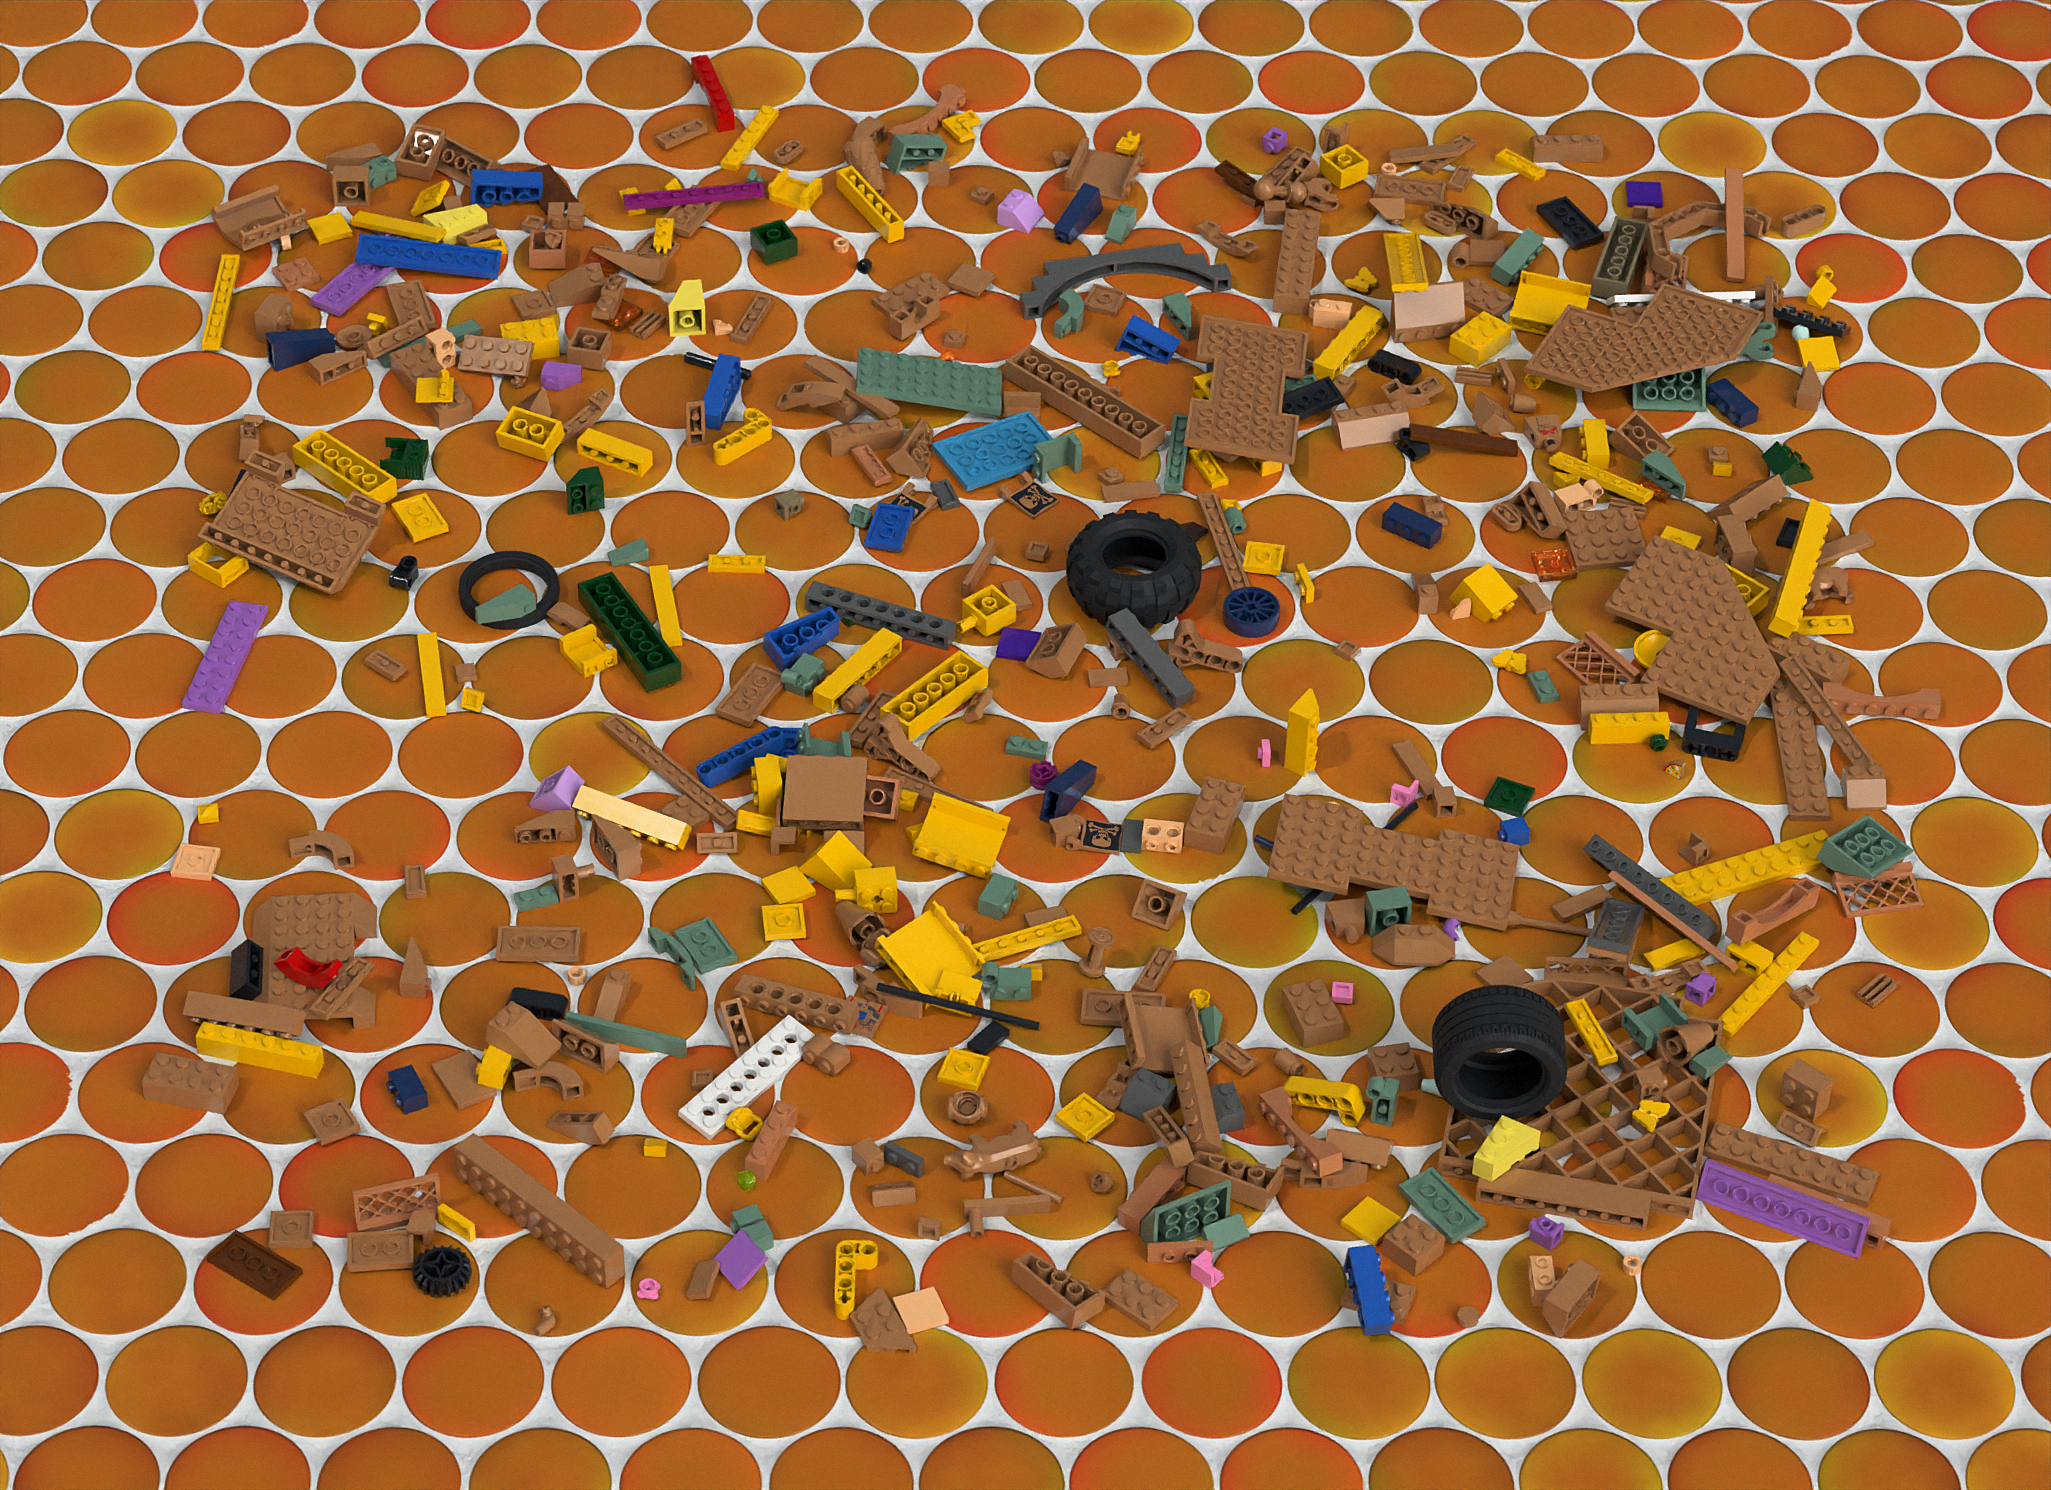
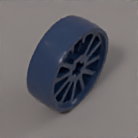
M1243 587L1232 591L1225 598L1223 621L1225 626L1236 635L1247 638L1263 637L1273 632L1279 623V601L1275 595L1265 589Z

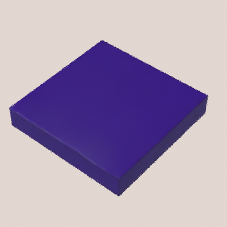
M1626 181L1627 207L1653 206L1654 208H1662L1661 182Z
M1004 627L996 650V657L1026 662L1039 641L1042 632Z

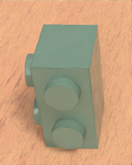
M385 155L360 165L369 166L371 190L397 179L396 164Z

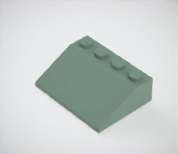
M1705 367L1630 384L1633 410L1706 412Z
M1867 814L1827 839L1816 858L1831 870L1872 880L1912 854L1914 850Z
M1229 1179L1154 1208L1141 1222L1140 1238L1147 1246V1243L1190 1241L1202 1236V1228L1204 1226L1229 1217L1232 1182Z

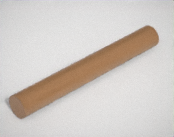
M1005 1171L1004 1179L1039 1195L1050 1194V1200L1058 1204L1062 1202L1063 1196L1012 1172Z

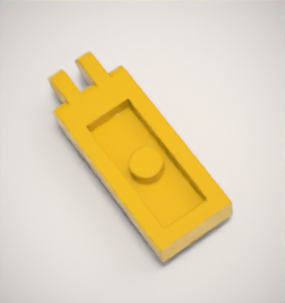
M656 218L653 249H656V253H661L662 249L664 254H668V250L672 249L674 218Z

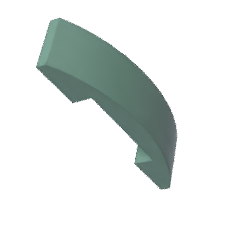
M649 927L648 943L659 955L664 952L669 954L680 967L682 982L691 992L695 991V969L687 950L671 935L657 928Z

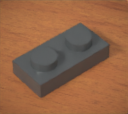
M890 1140L884 1145V1160L889 1164L895 1165L917 1178L923 1175L924 1159Z

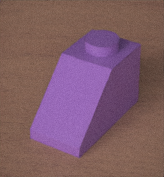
M546 361L541 372V387L548 390L560 391L582 382L581 365Z

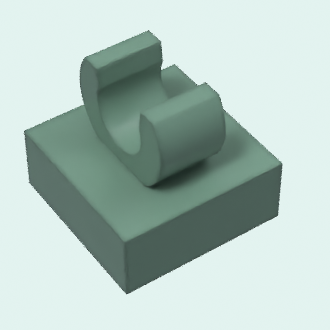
M752 168L745 183H763L764 179L760 176L756 177L758 170Z
M853 504L848 522L862 528H868L873 510Z

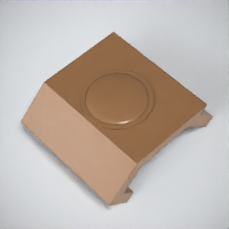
M275 184L213 207L211 217L223 238L246 251L307 228L304 222L306 211L304 207L300 208L299 213L296 214L288 211L278 196L279 188Z

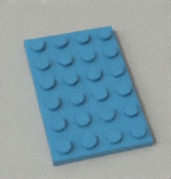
M1028 410L932 443V450L968 492L1031 470L1034 464L1032 458L1034 445L1053 438Z

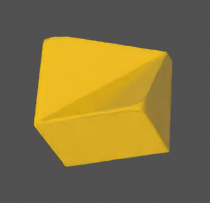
M1554 473L1553 483L1560 489L1580 482L1579 475Z

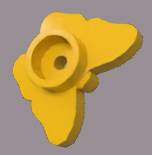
M1367 267L1361 268L1358 276H1355L1354 279H1346L1344 281L1345 286L1360 292H1368L1370 287H1374L1377 284V279L1374 275H1371Z
M1505 649L1492 657V664L1497 667H1504L1507 671L1524 674L1526 671V654H1517L1511 649Z
M1642 1100L1639 1110L1633 1111L1632 1118L1648 1131L1653 1132L1656 1129V1122H1658L1659 1118L1668 1114L1670 1104Z

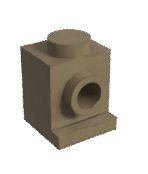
M794 489L774 497V511L784 521L788 520L789 516L800 512L801 505L804 504V498Z

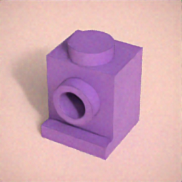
M1272 127L1262 138V148L1267 153L1273 152L1277 154L1283 147H1287L1288 132Z
M1702 972L1697 978H1693L1691 982L1688 981L1686 984L1685 999L1702 1007L1715 993L1717 979Z
M1544 1215L1539 1219L1533 1218L1529 1224V1239L1551 1251L1563 1238L1564 1224H1558Z

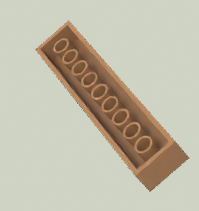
M1029 344L1005 360V378L1028 392H1041V400L1135 457L1142 459L1165 442L1166 425L1033 345Z
M472 1133L454 1147L456 1175L459 1180L469 1184L476 1193L486 1197L491 1204H495L505 1215L515 1219L521 1227H525L535 1238L541 1239L550 1249L557 1251L564 1260L570 1261L580 1272L591 1277L596 1284H600L607 1289L625 1275L624 1246L476 1134Z

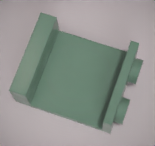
M1074 432L1034 445V453L1032 454L1034 461L1032 468L1033 476L1041 484H1044L1047 471L1068 465L1074 473L1081 471L1082 442Z
M804 723L802 729L797 732L796 741L799 742L798 754L804 756L823 755L833 757L841 755L843 757H852L849 732L841 731L837 742L809 737L808 723Z
M1664 992L1660 994L1658 1006L1637 1015L1629 1007L1623 1010L1621 1019L1622 1027L1644 1051L1657 1046L1660 1036L1658 1033L1662 1028L1688 1023L1686 1014L1681 1012L1674 1001L1669 999Z

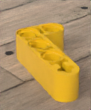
M756 408L746 409L743 413L744 426L714 443V462L717 465H726L769 441L772 438V420Z
M1290 1076L1282 1087L1291 1096L1293 1105L1337 1110L1341 1122L1348 1127H1355L1366 1110L1360 1089L1351 1083Z
M845 1240L837 1244L835 1315L841 1320L850 1319V1314L855 1310L856 1270H870L878 1264V1246L873 1241Z

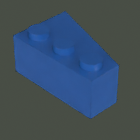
M1133 314L1114 351L1120 352L1122 350L1130 352L1132 356L1138 354L1146 356L1148 360L1168 364L1181 340Z

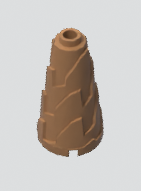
M860 135L853 137V142L850 143L848 140L843 146L842 156L848 166L852 165L881 196L885 191L886 185L879 164L880 159L876 150V144L869 136Z

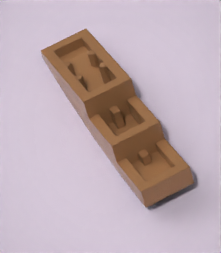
M1128 1056L1118 1064L1117 1072L1107 1080L1106 1087L1096 1096L1098 1103L1112 1110L1119 1106L1129 1081L1138 1072L1131 1070Z

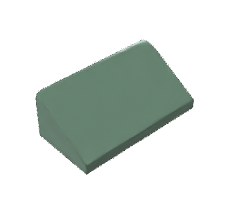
M1240 1213L1202 1228V1239L1213 1240V1252L1250 1237Z

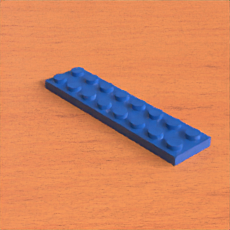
M360 233L355 262L498 279L502 250Z

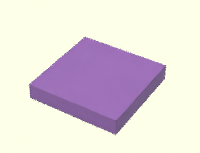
M740 1229L713 1260H718L721 1265L719 1270L740 1291L769 1258L750 1236Z

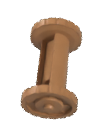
M1092 927L1087 934L1088 941L1091 943L1088 956L1080 959L1078 968L1086 976L1100 977L1106 969L1105 964L1101 961L1104 949L1113 944L1115 937L1106 928Z

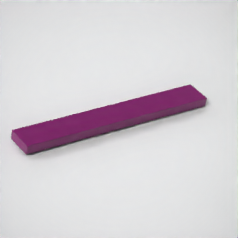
M762 182L626 194L623 195L625 210L759 198L764 197Z

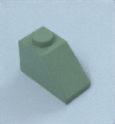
M1120 204L1112 215L1105 240L1122 244L1136 226L1137 209Z

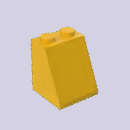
M1488 562L1465 578L1449 599L1459 605L1461 600L1469 598L1471 601L1470 613L1484 623H1487L1491 619L1493 621L1498 619L1504 610L1506 612L1511 610L1515 606L1513 602L1518 596Z
M838 830L822 843L798 869L835 892V889L853 888L854 870L869 869L873 864Z

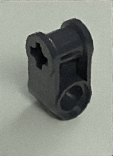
M1402 428L1399 431L1400 440L1397 443V448L1411 461L1415 462L1430 454L1428 443L1410 440L1409 428Z
M409 555L400 560L397 567L390 574V587H401L405 591L411 589L419 576L416 557Z

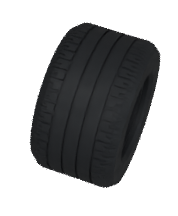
M1511 985L1483 986L1469 990L1451 1000L1442 1008L1434 1021L1432 1048L1435 1084L1442 1098L1462 1113L1492 1121H1499L1502 1115L1512 1120L1518 1119L1543 1109L1562 1091L1567 1078L1564 1024L1555 1006L1541 995L1528 989ZM1495 1048L1516 1049L1502 1053L1483 1052L1485 1050Z

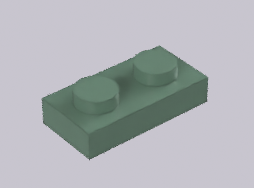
M1546 670L1527 674V680L1540 704L1559 701V694Z
M1010 735L1005 748V754L1044 761L1048 742Z
M553 884L514 893V900L519 913L559 903Z

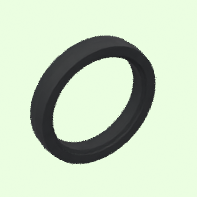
M522 551L491 553L472 562L462 573L458 590L460 604L465 614L475 622V608L480 604L472 597L471 589L481 577L490 572L502 569L527 570L541 577L548 586L545 596L536 604V610L521 618L480 624L485 627L514 630L535 625L547 618V611L559 601L560 584L555 569L549 562L531 553Z

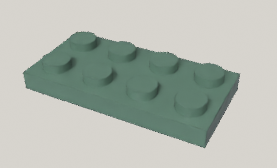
M1433 1167L1398 1185V1191L1451 1244L1456 1243L1486 1225V1220Z

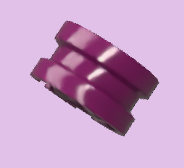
M1041 761L1040 764L1034 763L1030 767V784L1035 789L1045 791L1046 785L1057 777V768L1055 765H1051V762Z

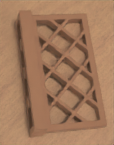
M1646 251L1640 295L1656 294L1657 290H1654V288H1660L1663 283L1686 289L1689 256L1674 253L1685 259L1682 274L1680 276L1674 274L1675 278L1669 280L1651 269L1648 252ZM1660 276L1663 280L1659 281L1656 277ZM1674 281L1679 282L1681 285L1677 286Z
M1592 629L1585 632V638L1556 656V661L1583 685L1616 684V679L1626 680L1625 684H1640L1641 672ZM1584 645L1590 649L1589 652H1578ZM1567 656L1575 657V661H1565L1564 658ZM1578 657H1589L1588 662H1577ZM1591 657L1600 658L1602 663L1591 662ZM1576 667L1587 668V673L1578 672ZM1590 668H1601V673H1590ZM1604 668L1613 669L1614 674L1603 673ZM1589 678H1600L1599 683H1590ZM1602 679H1613V684H1602Z
M1911 861L1896 863L1872 880L1836 871L1830 883L1832 889L1836 890L1846 919L1919 909L1924 906L1912 873L1913 865ZM1909 880L1910 886L1907 888L1898 882ZM1880 883H1888L1892 887L1888 891L1879 885ZM1868 885L1873 889L1868 893L1860 889V887ZM1849 888L1854 892L1849 896L1842 889ZM1894 888H1897L1905 893L1902 897H1899L1892 893ZM1875 890L1886 895L1883 900L1873 896ZM1856 893L1866 897L1863 903L1853 898ZM1908 894L1914 897L1916 902L1910 903L1905 900V897ZM1890 897L1898 903L1897 905H1890L1885 901ZM1871 900L1879 904V906L1871 908L1866 903ZM1851 902L1860 908L1856 911H1849L1848 904Z
M438 1173L353 1191V1216L357 1232L385 1231L407 1226L413 1210L434 1213L435 1219H438L437 1207L441 1205ZM434 1181L429 1188L423 1186L425 1183ZM406 1187H412L407 1193L402 1191ZM418 1190L424 1192L419 1197L413 1196ZM384 1192H391L386 1198L380 1196ZM397 1195L402 1197L398 1202L392 1201ZM369 1197L365 1202L358 1200V1198ZM375 1200L381 1202L377 1207L371 1206Z

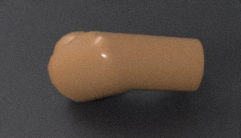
M514 376V379L511 378V384L513 387L519 388L523 385L526 378Z

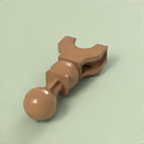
M1316 177L1311 181H1304V183L1299 181L1290 183L1289 180H1286L1284 186L1274 185L1270 179L1262 178L1253 187L1254 195L1262 201H1267L1274 195L1283 196L1286 203L1289 201L1293 203L1303 201L1304 205H1310L1317 210L1329 212L1337 210L1340 205L1338 196L1330 193L1332 184L1326 178ZM1326 201H1334V203L1327 204Z

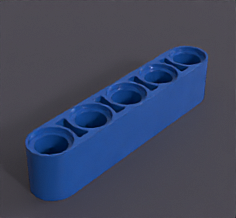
M772 726L700 763L696 767L699 781L707 788H711L754 766V758L766 757L767 753L775 755L783 751L786 747V742L782 729L778 726Z

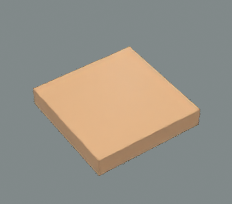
M181 843L171 869V877L211 881L221 849L218 847Z
M934 1287L893 1298V1305L909 1334L949 1323V1317Z

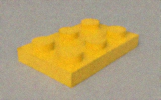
M426 493L391 504L392 511L413 542L449 531L448 524Z

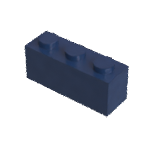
M1726 378L1708 384L1707 401L1739 429L1757 422L1759 407Z
M1396 502L1383 513V529L1429 550L1438 542L1442 535V523Z

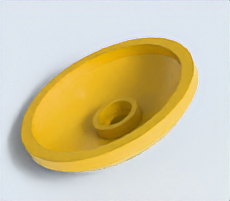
M1650 630L1640 635L1636 639L1633 648L1636 661L1644 668L1649 669L1671 636L1657 630Z

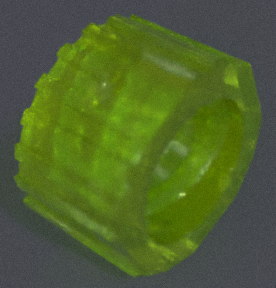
M750 1170L738 1173L737 1179L742 1190L747 1191L756 1186L755 1176Z

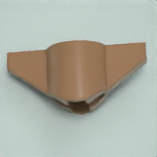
M1053 150L1051 152L1059 168L1070 164L1073 159L1062 151L1057 152Z

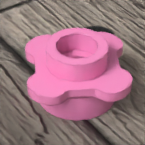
M647 1278L639 1283L640 1290L637 1292L639 1298L652 1300L658 1298L659 1282Z

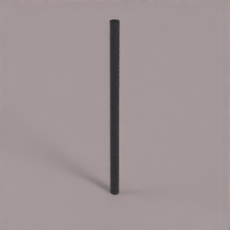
M879 982L876 991L1038 1030L1040 1022Z

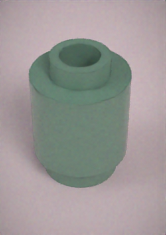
M1237 507L1228 508L1224 516L1230 532L1233 534L1243 532L1247 524L1241 510Z

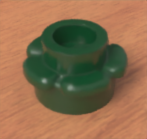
M1662 734L1654 735L1650 738L1649 747L1654 749V751H1662L1667 746L1668 740Z

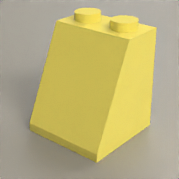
M701 279L684 280L669 305L670 337L706 334L705 303Z

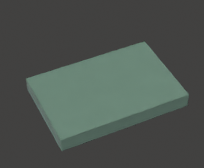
M710 917L673 931V937L687 950L694 966L701 975L738 961L737 954Z

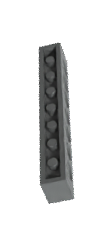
M813 581L805 594L806 610L817 612L831 606L841 620L842 618L853 620L854 624L878 631L885 628L902 638L946 651L956 636V622L817 581Z
M1597 834L1583 848L1591 859L1609 872L1612 870L1616 871L1707 941L1718 929L1719 926L1711 917Z

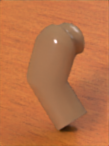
M548 1305L540 1309L542 1322L534 1328V1332L538 1337L548 1332L556 1323L555 1312Z

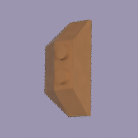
M1394 924L1374 936L1372 940L1373 955L1379 956L1393 965L1435 967L1449 959L1455 958L1454 940L1437 926Z

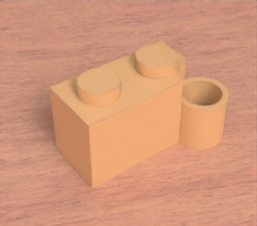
M1314 299L1309 302L1308 316L1313 319V326L1343 330L1347 326L1348 321L1351 320L1352 303Z
M1589 479L1585 482L1584 486L1576 483L1554 491L1553 500L1560 513L1587 511L1596 508V501L1602 496L1604 489L1595 479Z

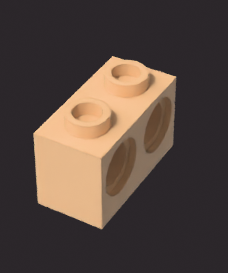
M442 327L425 335L427 349L444 369L456 364L455 337L451 332Z
M1144 819L1141 850L1181 854L1184 822Z
M1530 1256L1528 1279L1533 1307L1544 1305L1542 1303L1544 1295L1547 1291L1551 1292L1556 1282L1552 1256Z

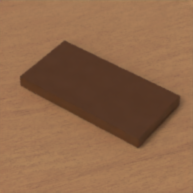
M550 164L523 171L542 172V199L535 201L547 216L549 202H565L564 211L568 210V202L579 203Z
M237 1230L231 1233L207 1256V1262L273 1301L303 1274L302 1268Z

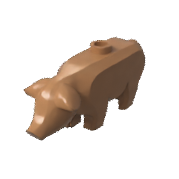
M1840 567L1818 568L1812 573L1814 578L1809 585L1811 589L1805 597L1807 598L1804 606L1806 610L1815 607L1813 601L1828 597L1841 599L1845 604L1853 602V593L1848 589V573ZM1783 576L1779 579L1776 594L1772 597L1774 603L1776 602Z
M1018 1120L1012 1123L1013 1132L1000 1135L988 1141L977 1133L970 1135L968 1140L971 1142L972 1148L970 1150H958L945 1155L943 1165H949L958 1170L963 1181L971 1178L978 1172L995 1174L1028 1164L1037 1158L1038 1153L1042 1152V1148L1038 1143V1138L1029 1131L1028 1125Z

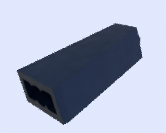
M1083 183L1053 228L1056 240L1071 245L1103 211L1099 188Z
M327 328L265 333L268 363L275 372L307 362L323 354L333 353L337 343L335 335L331 334Z
M1080 759L1049 782L1045 787L1039 819L1049 823L1050 819L1066 816L1094 784L1097 766Z

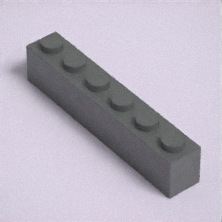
M1128 608L1109 616L1105 629L1173 710L1192 701L1195 692L1193 683L1187 680L1181 669L1176 667L1171 661L1170 656L1160 648L1159 643L1138 622L1136 616Z

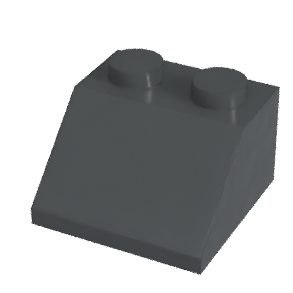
M1141 1067L1129 1081L1118 1110L1145 1123L1143 1113L1161 1105L1168 1112L1176 1103L1177 1084Z
M1229 1082L1211 1086L1210 1091L1219 1133L1243 1130L1245 1111L1234 1083Z

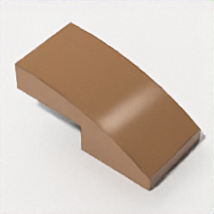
M1440 495L1421 497L1425 516L1442 523V526L1448 525V518L1444 512V503Z
M560 601L546 613L560 626L564 623L573 631L585 627L591 620L579 610Z

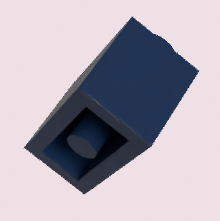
M412 1064L388 1072L389 1081L386 1082L387 1089L390 1094H394L395 1104L397 1108L402 1109L404 1115L428 1107L427 1092Z

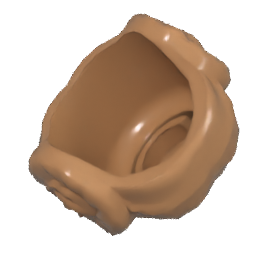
M881 927L878 931L870 934L863 942L860 958H862L864 963L871 967L888 965L874 946L876 939L881 935H884L886 938L893 933L890 930Z
M960 1090L948 1098L946 1109L948 1118L951 1120L954 1119L960 1124H974L979 1119L987 1117L988 1106L986 1098L975 1090Z

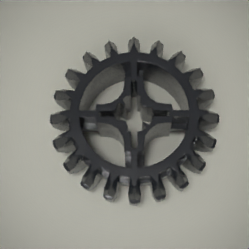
M443 1244L438 1248L434 1245L431 1250L426 1248L424 1253H419L418 1258L414 1260L412 1268L413 1281L418 1290H422L424 1295L430 1293L432 1297L439 1295L440 1298L445 1294L450 1297L452 1292L458 1294L459 1289H465L472 1274L471 1262L467 1258L466 1253L461 1252L460 1248L454 1249L452 1244L448 1248Z

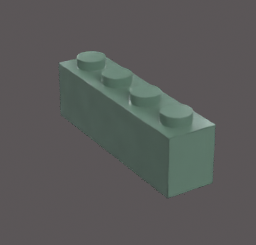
M1527 227L1495 263L1489 276L1505 287L1511 282L1515 283L1520 275L1519 273L1526 270L1527 263L1530 265L1536 257L1535 254L1539 255L1544 248L1542 244L1545 239Z

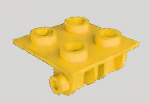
M442 369L439 372V378H417L416 403L453 402L454 377H450V373L446 369Z
M944 969L934 996L975 1006L983 982ZM933 1005L968 1017L972 1016V1014Z

